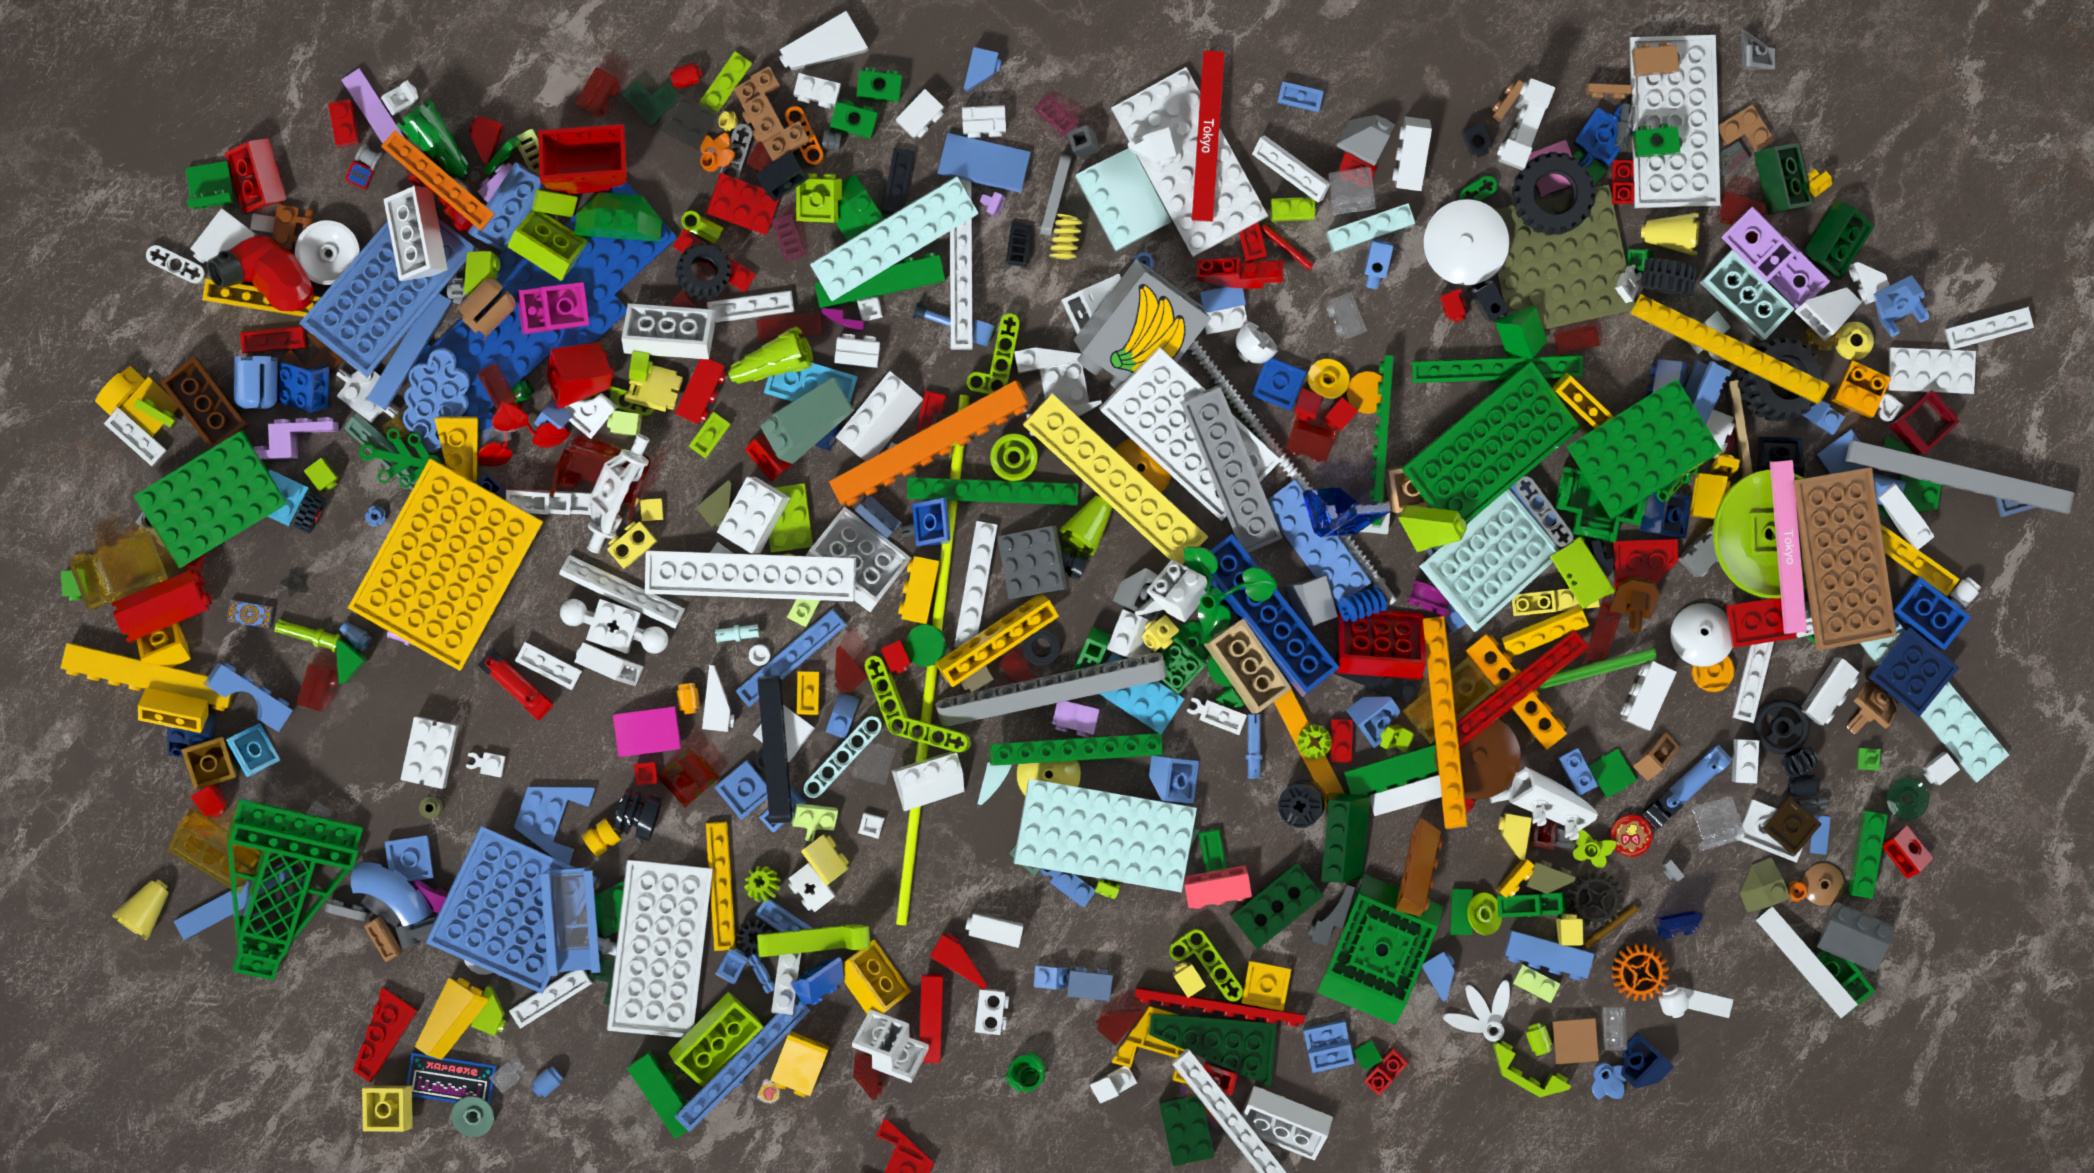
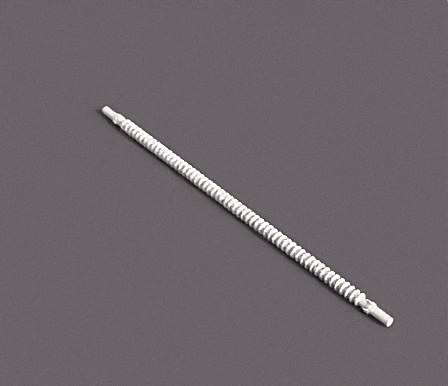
M1194 340L1188 350L1191 349L1193 351L1192 355H1196L1195 359L1200 360L1199 364H1203V369L1208 370L1207 374L1212 375L1211 379H1215L1214 383L1220 385L1223 389V394H1227L1226 398H1230V403H1234V408H1238L1237 413H1242L1241 418H1245V423L1248 422L1250 424L1249 428L1252 427L1254 429L1253 433H1257L1256 437H1260L1261 441L1281 459L1279 466L1284 467L1283 471L1288 472L1287 476H1291V481L1295 479L1299 481L1374 583L1373 586L1381 589L1390 604L1397 601L1398 599L1385 584L1386 580L1377 574L1378 570H1374V565L1369 564L1370 560L1365 559L1366 555H1362L1363 551L1358 550L1359 546H1355V541H1351V536H1347V531H1343V526H1339L1340 521L1335 520L1336 516H1332V511L1329 512L1327 510L1328 506L1325 507L1323 505L1324 501H1320L1321 497L1316 496L1317 492H1313V487L1308 486L1309 482L1304 481L1305 477H1301L1302 473L1297 472L1298 468H1294V463L1289 462L1290 458H1286V453H1282L1283 449L1278 448L1279 443H1274L1275 438L1270 437L1271 433L1268 434L1266 432L1267 428H1263L1264 424L1259 423L1260 419H1256V414L1251 413L1252 409L1247 408L1248 404L1245 405L1243 403L1244 399L1241 400V395L1236 394L1237 390L1232 389L1233 385L1228 384L1229 380H1225V375H1221L1222 371H1218V366L1213 365L1214 360L1210 361V355L1206 356V351H1202L1203 346H1199V341Z

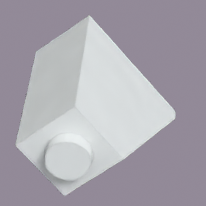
M221 208L191 247V250L195 252L193 257L204 263L218 255L219 252L230 250L240 242L258 235Z
M1846 287L1808 299L1795 312L1826 341L1836 333L1862 302Z
M582 643L576 653V663L629 685L636 686L643 670V666L587 643Z
M973 913L972 918L968 917L966 930H969V936L1019 948L1023 924Z

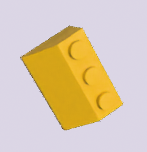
M872 940L870 942L871 948L858 950L842 962L844 982L867 1014L870 1009L883 1014L908 995L911 990L877 942Z

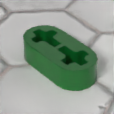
M1491 176L1482 177L1464 188L1459 195V200H1464L1465 192L1471 194L1474 191L1477 192V195L1472 200H1484L1496 191V180ZM1484 180L1487 183L1492 182L1491 191L1485 189L1480 192L1479 188L1484 185Z

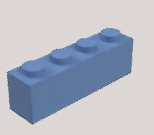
M1514 930L1509 931L1503 952L1505 956H1508V961L1520 963V960L1529 962V967L1540 969L1541 966L1548 967V972L1561 975V972L1569 973V978L1581 981L1582 977L1588 979L1594 958V953L1568 945H1559L1557 942Z

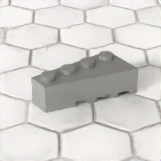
M1714 523L1678 557L1679 562L1694 577H1703L1710 571V567L1715 562H1719L1713 543Z

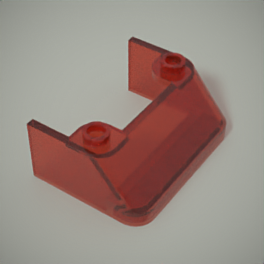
M580 435L571 436L555 468L549 497H554L559 485L571 488L577 486L580 480L596 484L604 464L618 456L624 448ZM644 454L642 456L649 461L648 465L644 466L639 481H632L630 483L628 493L622 501L624 505L630 506L629 521H632L639 505L650 469L651 460ZM626 461L622 467L626 468L631 462Z

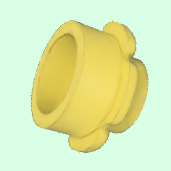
M724 111L719 117V126L724 128L726 132L731 131V129L737 126L738 119L733 111Z

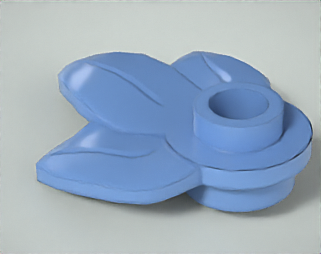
M1600 1063L1594 1068L1593 1076L1595 1080L1592 1084V1093L1598 1100L1604 1097L1605 1094L1613 1099H1621L1623 1097V1082L1627 1081L1621 1075V1070L1624 1066H1611L1608 1063ZM1607 1071V1075L1602 1077V1073Z

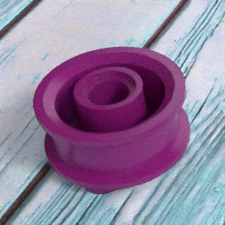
M1413 580L1415 586L1411 596H1407V603L1418 607L1421 604L1422 609L1433 613L1437 609L1436 613L1445 617L1451 614L1449 610L1451 604L1436 586Z

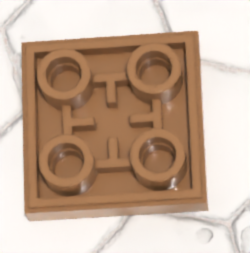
M1595 1018L1552 1021L1555 1064L1599 1061Z

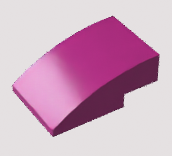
M584 282L516 292L522 335L589 325Z
M676 706L613 715L619 757L682 749Z

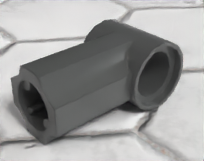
M436 917L407 926L395 927L401 948L427 939Z

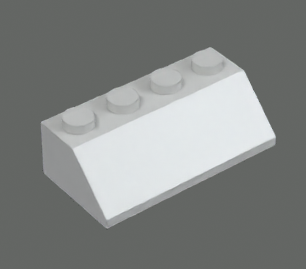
M413 186L385 198L384 204L399 281L431 277L448 270L433 192L427 187Z
M889 371L838 433L836 438L866 462L881 452L922 402L923 398Z
M1253 1086L1241 1113V1116L1259 1139L1312 1160L1316 1159L1327 1139L1333 1120L1332 1116L1256 1086Z

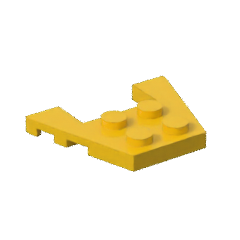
M1148 1006L1113 1056L1111 1062L1131 1068L1137 1047L1175 1058L1180 1056L1185 1050L1148 1034L1150 1013L1179 1014ZM1175 1069L1172 1080L1187 1084Z

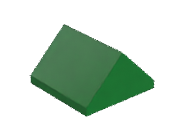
M1535 305L1495 320L1504 349L1509 357L1533 359L1547 342Z
M347 640L336 641L339 684L350 683L369 659L355 649Z

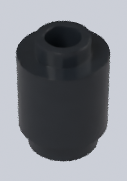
M1814 774L1788 779V792L1790 796H1816L1817 791H1820L1819 778H1815Z

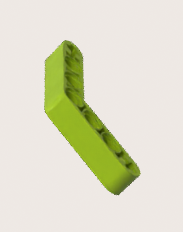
M871 656L866 660L865 670L886 725L892 734L953 752H965L970 748L971 739L965 733L909 718L886 660L880 656ZM875 662L880 663V666L877 667L878 670L872 668ZM879 673L885 674V676H878L877 678L875 677V675H879ZM883 679L888 682V689L886 691H882L879 687ZM891 699L896 703V708L893 711H889L887 708V703ZM898 719L904 724L901 731H897L894 726ZM918 725L924 729L921 737L915 734V728ZM938 731L944 734V740L941 743L935 740V734ZM961 738L964 746H959V744L950 742V740Z

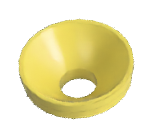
M1848 322L1842 325L1836 332L1835 348L1845 359L1859 360L1866 357L1872 350L1874 337L1871 330L1865 324ZM1853 334H1859L1862 337V344L1858 347L1851 344L1850 339Z

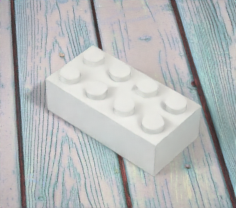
M628 303L622 333L624 353L632 354L633 351H639L655 356L709 359L715 327L713 310Z

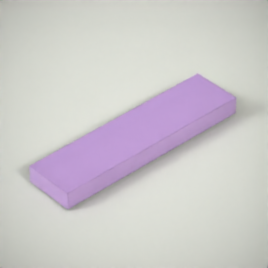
M360 68L342 79V82L382 143L387 140L394 130L403 136Z

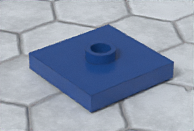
M1271 358L1264 362L1251 396L1291 411L1307 371Z

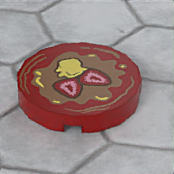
M1628 814L1621 816L1614 822L1610 829L1609 838L1617 842L1615 850L1618 853L1627 857H1636L1649 849L1653 833L1651 826L1645 819L1638 815Z

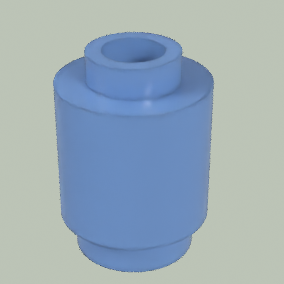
M553 1066L549 1069L546 1068L531 1081L533 1084L531 1089L538 1097L543 1095L546 1098L561 1084L560 1081L563 1080V1077Z

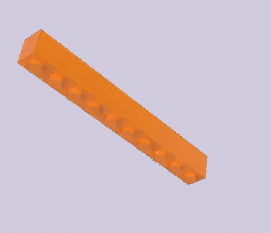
M1013 381L829 481L839 503L841 505L847 504L848 507L859 502V497L865 494L870 496L878 491L877 488L883 484L885 487L897 481L896 477L902 474L907 476L915 471L914 468L920 464L926 466L934 461L933 457L939 454L944 456L952 451L951 448L955 445L963 446L971 441L970 437L976 434L981 436L989 432V427L992 425H1002L1008 421L1007 417L1013 414L1018 416L1026 412V407L1031 404L1020 383Z

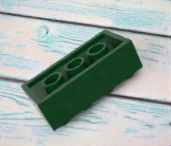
M1327 793L1320 868L1321 882L1345 883L1363 878L1370 795Z

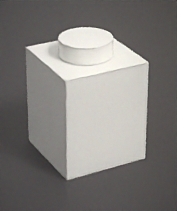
M1942 752L1923 767L1926 771L1924 773L1926 779L1931 784L1935 783L1936 785H1941L1960 770L1949 754Z

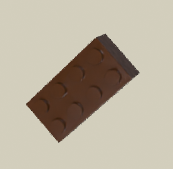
M193 356L160 382L210 449L250 426L198 357Z

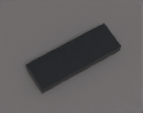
M893 149L882 211L895 213L905 207L915 155L914 151Z

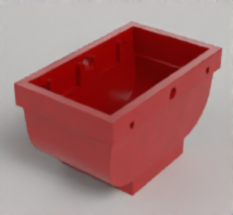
M624 124L538 130L540 182L546 188L555 191H567V194L607 192L610 191L611 187L621 186L626 183L627 162Z

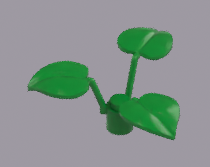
M1188 546L1184 548V559L1187 568L1206 578L1208 577L1207 585L1204 588L1206 593L1200 598L1198 606V617L1203 627L1204 636L1219 633L1230 624L1232 618L1230 609L1225 605H1220V602L1226 596L1242 587H1246V594L1254 601H1265L1272 596L1277 588L1276 581L1272 575L1258 567H1251L1245 570L1242 574L1244 583L1235 586L1225 593H1222L1218 588H1210L1213 579L1211 574L1215 573L1218 569V561L1215 555L1210 550L1201 547Z

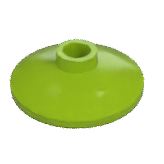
M1478 893L1473 896L1467 911L1470 925L1481 935L1495 933L1502 921V917L1498 918L1497 899L1489 893Z

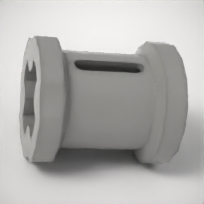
M364 143L357 152L355 160L364 162L374 171L380 164L383 154L374 152Z

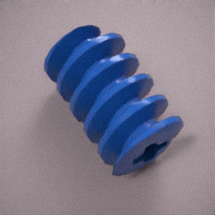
M1371 587L1364 589L1362 592H1356L1354 595L1350 594L1347 597L1340 598L1338 607L1344 621L1347 622L1350 618L1351 621L1355 622L1357 617L1363 619L1365 615L1371 616L1372 612L1378 614L1379 610L1386 611L1387 603L1381 589Z

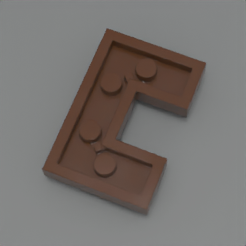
M309 333L307 336L318 347L320 352L305 365L293 350H289L278 360V368L280 369V362H287L306 369L325 365L329 367L330 374L344 359L313 334Z

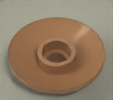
M1818 863L1806 870L1802 878V882L1807 887L1806 898L1816 905L1826 906L1833 904L1841 897L1844 890V879L1841 872L1835 866L1827 863ZM1823 881H1827L1828 886L1825 889L1821 888V883Z

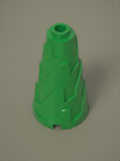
M428 99L425 101L428 107L422 103L402 119L405 123L404 126L400 122L396 126L430 158L434 159L453 179L457 177L460 180L469 173L467 170L469 167L468 161L455 144L443 119L435 109L434 103Z

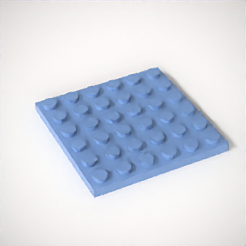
M480 825L425 942L543 994L551 976L548 975L540 874L546 873L547 870L576 867ZM593 875V883L595 884L597 877ZM584 877L553 879L556 925L561 923L564 925L576 924L586 903ZM573 928L557 929L558 946L566 945Z

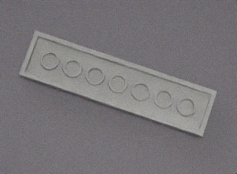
M1220 385L1180 401L1237 541L1249 553L1282 539L1278 525Z

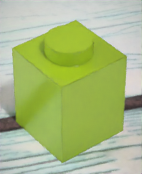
M324 458L318 459L304 470L319 491L323 492L326 490V492H329L337 486L336 481L339 480V477Z

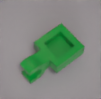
M1579 150L1572 154L1573 158L1576 157L1580 160L1579 162H1582L1585 157ZM1595 159L1592 160L1588 166L1589 170H1587L1589 175L1593 176V185L1607 172Z

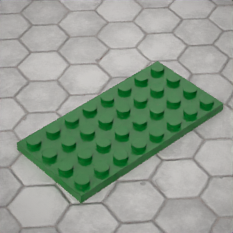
M1528 361L1400 469L1430 508L1458 511L1461 518L1467 524L1580 430L1581 427L1533 362Z

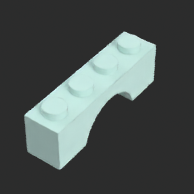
M1408 203L1327 231L1326 235L1332 252L1336 253L1373 238L1411 227L1415 224Z

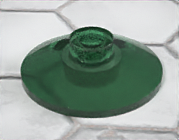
M1901 778L1895 781L1888 789L1886 796L1887 806L1895 817L1902 820H1914L1923 815L1927 810L1929 793L1924 784L1917 779ZM1904 795H1908L1910 797V800L1907 803L1903 801Z

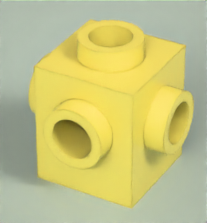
M1164 615L1157 622L1154 619L1144 627L1146 632L1141 637L1144 639L1145 644L1156 652L1160 648L1165 650L1173 643L1172 638L1179 632V629Z

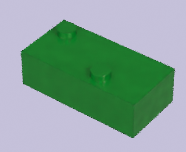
M650 1050L631 1063L627 1070L674 1139H677L688 1130L675 1116L688 1102L673 1082L676 1080L669 1069L667 1071L664 1069L653 1051Z

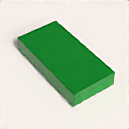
M517 136L508 140L483 171L487 175L495 173L496 169L506 162L522 141Z
M1220 829L1198 832L1205 872L1227 869Z

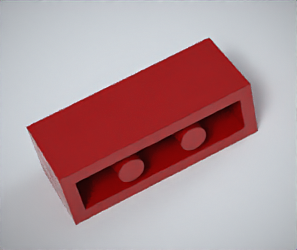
M700 359L674 414L697 425L700 422L704 423L709 414L707 407L710 402L714 403L719 393L716 391L719 383L723 384L728 372H725L726 367L710 359Z

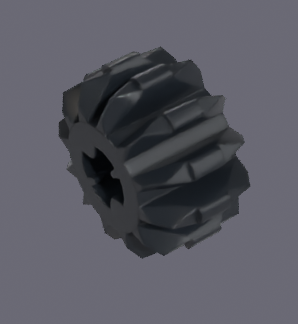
M1809 746L1801 747L1795 752L1784 756L1781 760L1782 769L1790 778L1799 777L1811 771L1819 763L1815 751Z
M748 919L747 925L749 928L741 924L740 928L744 932L736 933V936L743 937V939L737 941V944H746L742 948L743 952L750 947V955L754 954V948L758 952V942L756 940L752 942L749 933L753 932L754 934L756 931L759 934H767L772 932L771 929L764 931L767 925L766 922L761 927L758 926L759 919L755 920L754 925Z

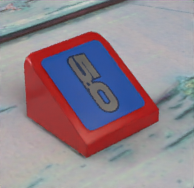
M352 161L345 181L366 190L374 171L369 167Z

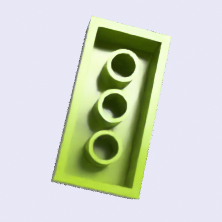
M728 992L668 1053L676 1065L700 1086L704 1087L763 1028V1025L756 1015Z

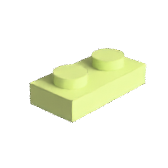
M1521 964L1512 982L1550 1003L1560 986V983Z

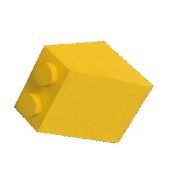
M790 1031L771 1078L774 1086L784 1090L786 1087L794 1090V1094L801 1097L811 1096L830 1046Z

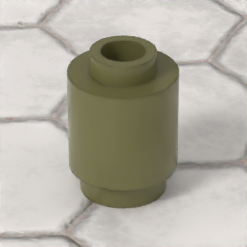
M427 797L421 801L419 811L423 817L432 819L442 813L443 804L437 797ZM428 804L433 806L432 812L427 810Z

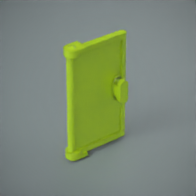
M1582 536L1550 556L1583 609L1616 591L1585 544Z

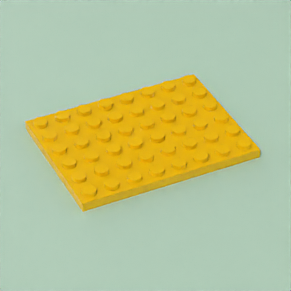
M430 458L348 609L461 671L544 521Z

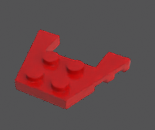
M884 1118L876 1136L896 1145L884 1173H930L934 1161L888 1119Z

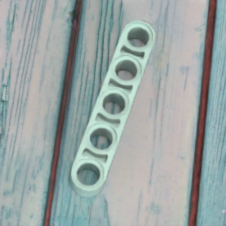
M867 717L806 781L804 792L807 796L815 798L821 795L877 736L882 729V722L878 717ZM871 719L878 723V729L874 732L869 731L866 727L867 722ZM860 735L863 738L864 743L861 747H855L852 744L853 736ZM846 751L849 754V760L845 763L840 762L837 759L838 752ZM830 766L834 769V776L832 778L824 777L822 773L824 767ZM809 783H818L820 787L819 792L816 794L810 793L808 790Z

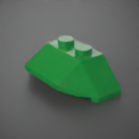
M855 174L842 182V200L838 201V222L836 224L848 241L884 219Z
M599 192L577 213L574 234L579 236L660 242L662 220L643 196Z

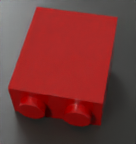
M601 342L551 349L546 377L559 409L609 389L611 379H614V371L612 367H609L607 351L603 350Z

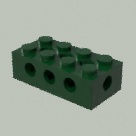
M1294 862L1231 913L1230 916L1258 950L1323 898L1324 895L1299 864ZM1291 887L1299 889V894L1294 898L1288 896V890ZM1275 900L1282 902V908L1279 911L1271 909V904ZM1257 914H1264L1266 916L1263 924L1255 923L1254 919Z

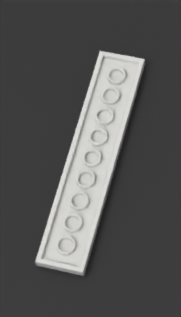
M648 550L646 551L645 593L855 601L856 558Z

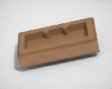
M382 916L364 925L385 962L403 953Z

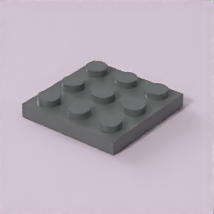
M1056 525L997 537L1008 599L1068 589Z

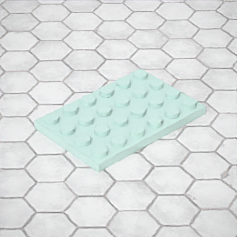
M1509 489L1466 524L1467 530L1461 541L1441 546L1419 566L1474 632L1479 630L1553 563L1550 556L1560 551Z

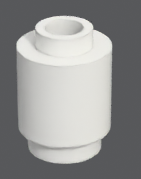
M1967 577L1965 580H1961L1949 596L1951 601L1959 608L1966 609L1979 594L1978 590L1981 587L1971 578Z

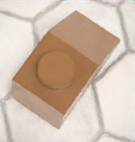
M1665 732L1640 756L1633 767L1649 781L1666 767L1680 749V746Z

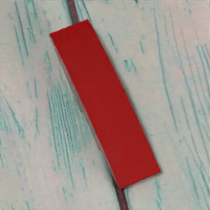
M922 974L920 1042L929 1045V1050L922 1063H940L943 975Z

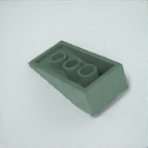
M831 378L774 413L760 427L777 457L793 464L851 414L854 409L837 380Z

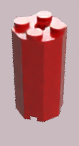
M189 570L112 602V607H117L113 614L122 634L127 633L129 636L126 638L127 642L136 641L210 610L209 605L213 604V600L209 592L206 593L203 585L205 581L202 574Z

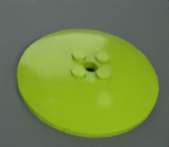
M1762 470L1740 479L1724 495L1714 519L1713 543L1717 559L1723 571L1734 584L1758 597L1781 598L1771 471ZM1794 474V480L1804 479L1803 477ZM1768 528L1773 532L1770 540L1765 537V531ZM1800 544L1802 579H1803V590H1804V589L1807 588V584H1806V577H1805L1803 557H1802L1801 544Z

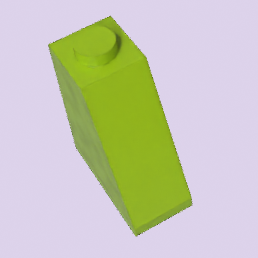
M1406 505L1398 517L1417 552L1461 541L1467 530L1466 522L1461 518L1458 511Z

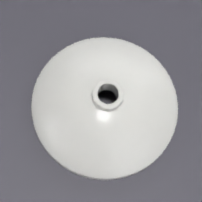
M328 220L319 221L308 226L300 234L295 246V257L308 278L313 282L323 285H332L360 253L359 244L353 232L341 223ZM332 250L333 255L329 258L326 257L325 252Z
M1707 603L1690 605L1684 608L1672 623L1670 631L1672 646L1677 655L1691 665L1699 667L1715 665L1725 659L1732 649L1727 614L1717 606ZM1706 629L1708 635L1703 636L1701 630Z

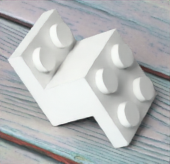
M871 1009L852 1042L853 1048L872 1054L873 1069L912 1083L929 1050L928 1044L909 1038V1023Z

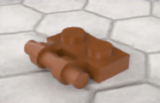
M278 204L271 239L281 247L293 250V244L299 238V236H295L297 223L303 224L302 233L308 226L314 223V219H312L313 210L305 209L304 217H299L300 208Z

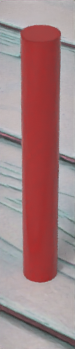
M1267 224L1263 225L1260 230L1306 269L1310 270L1312 268L1313 262Z

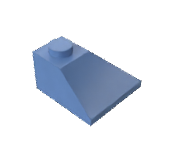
M1163 756L1151 757L1149 778L1161 800L1194 803L1199 761Z

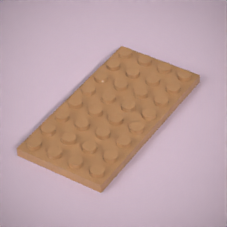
M1872 467L1794 480L1798 531L1816 650H1825L1897 636Z

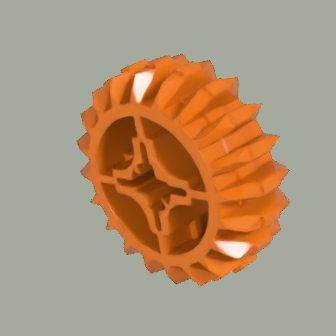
M1635 943L1634 951H1632L1630 946H1626L1628 953L1625 954L1620 950L1619 954L1622 956V959L1620 960L1615 957L1614 961L1619 964L1618 966H1611V969L1617 970V973L1611 974V977L1619 979L1613 983L1614 986L1622 985L1618 992L1623 993L1627 990L1625 993L1626 998H1629L1633 993L1634 1001L1638 1000L1639 995L1642 1001H1646V994L1653 999L1654 994L1652 991L1655 990L1656 993L1660 994L1661 990L1657 987L1659 985L1666 987V984L1661 982L1662 978L1669 979L1668 975L1663 974V971H1668L1669 967L1662 966L1667 960L1665 958L1658 960L1662 953L1658 951L1653 954L1655 951L1653 946L1648 951L1647 944H1642L1640 950L1639 945ZM1645 955L1638 964L1633 965L1628 962L1634 956ZM1651 959L1656 965V977L1651 975L1648 970ZM1631 967L1635 969L1643 967L1642 971L1649 977L1640 975V978H1637L1638 974ZM1624 968L1628 969L1632 974L1629 986L1624 980ZM1643 980L1652 982L1647 988L1635 989Z

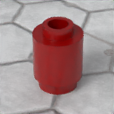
M694 62L676 67L674 71L670 72L675 88H684L700 83L699 78L703 77L699 65L695 66Z

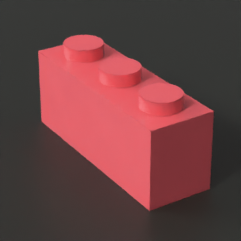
M1246 865L1184 877V887L1189 908L1199 909L1205 905H1221L1226 901H1243L1248 897H1252Z

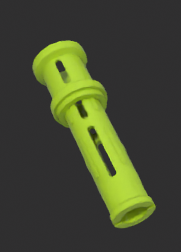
M278 619L274 631L276 633L312 642L315 647H326L332 649V652L337 651L336 641H341V634H330L324 632V629L321 628L314 630Z

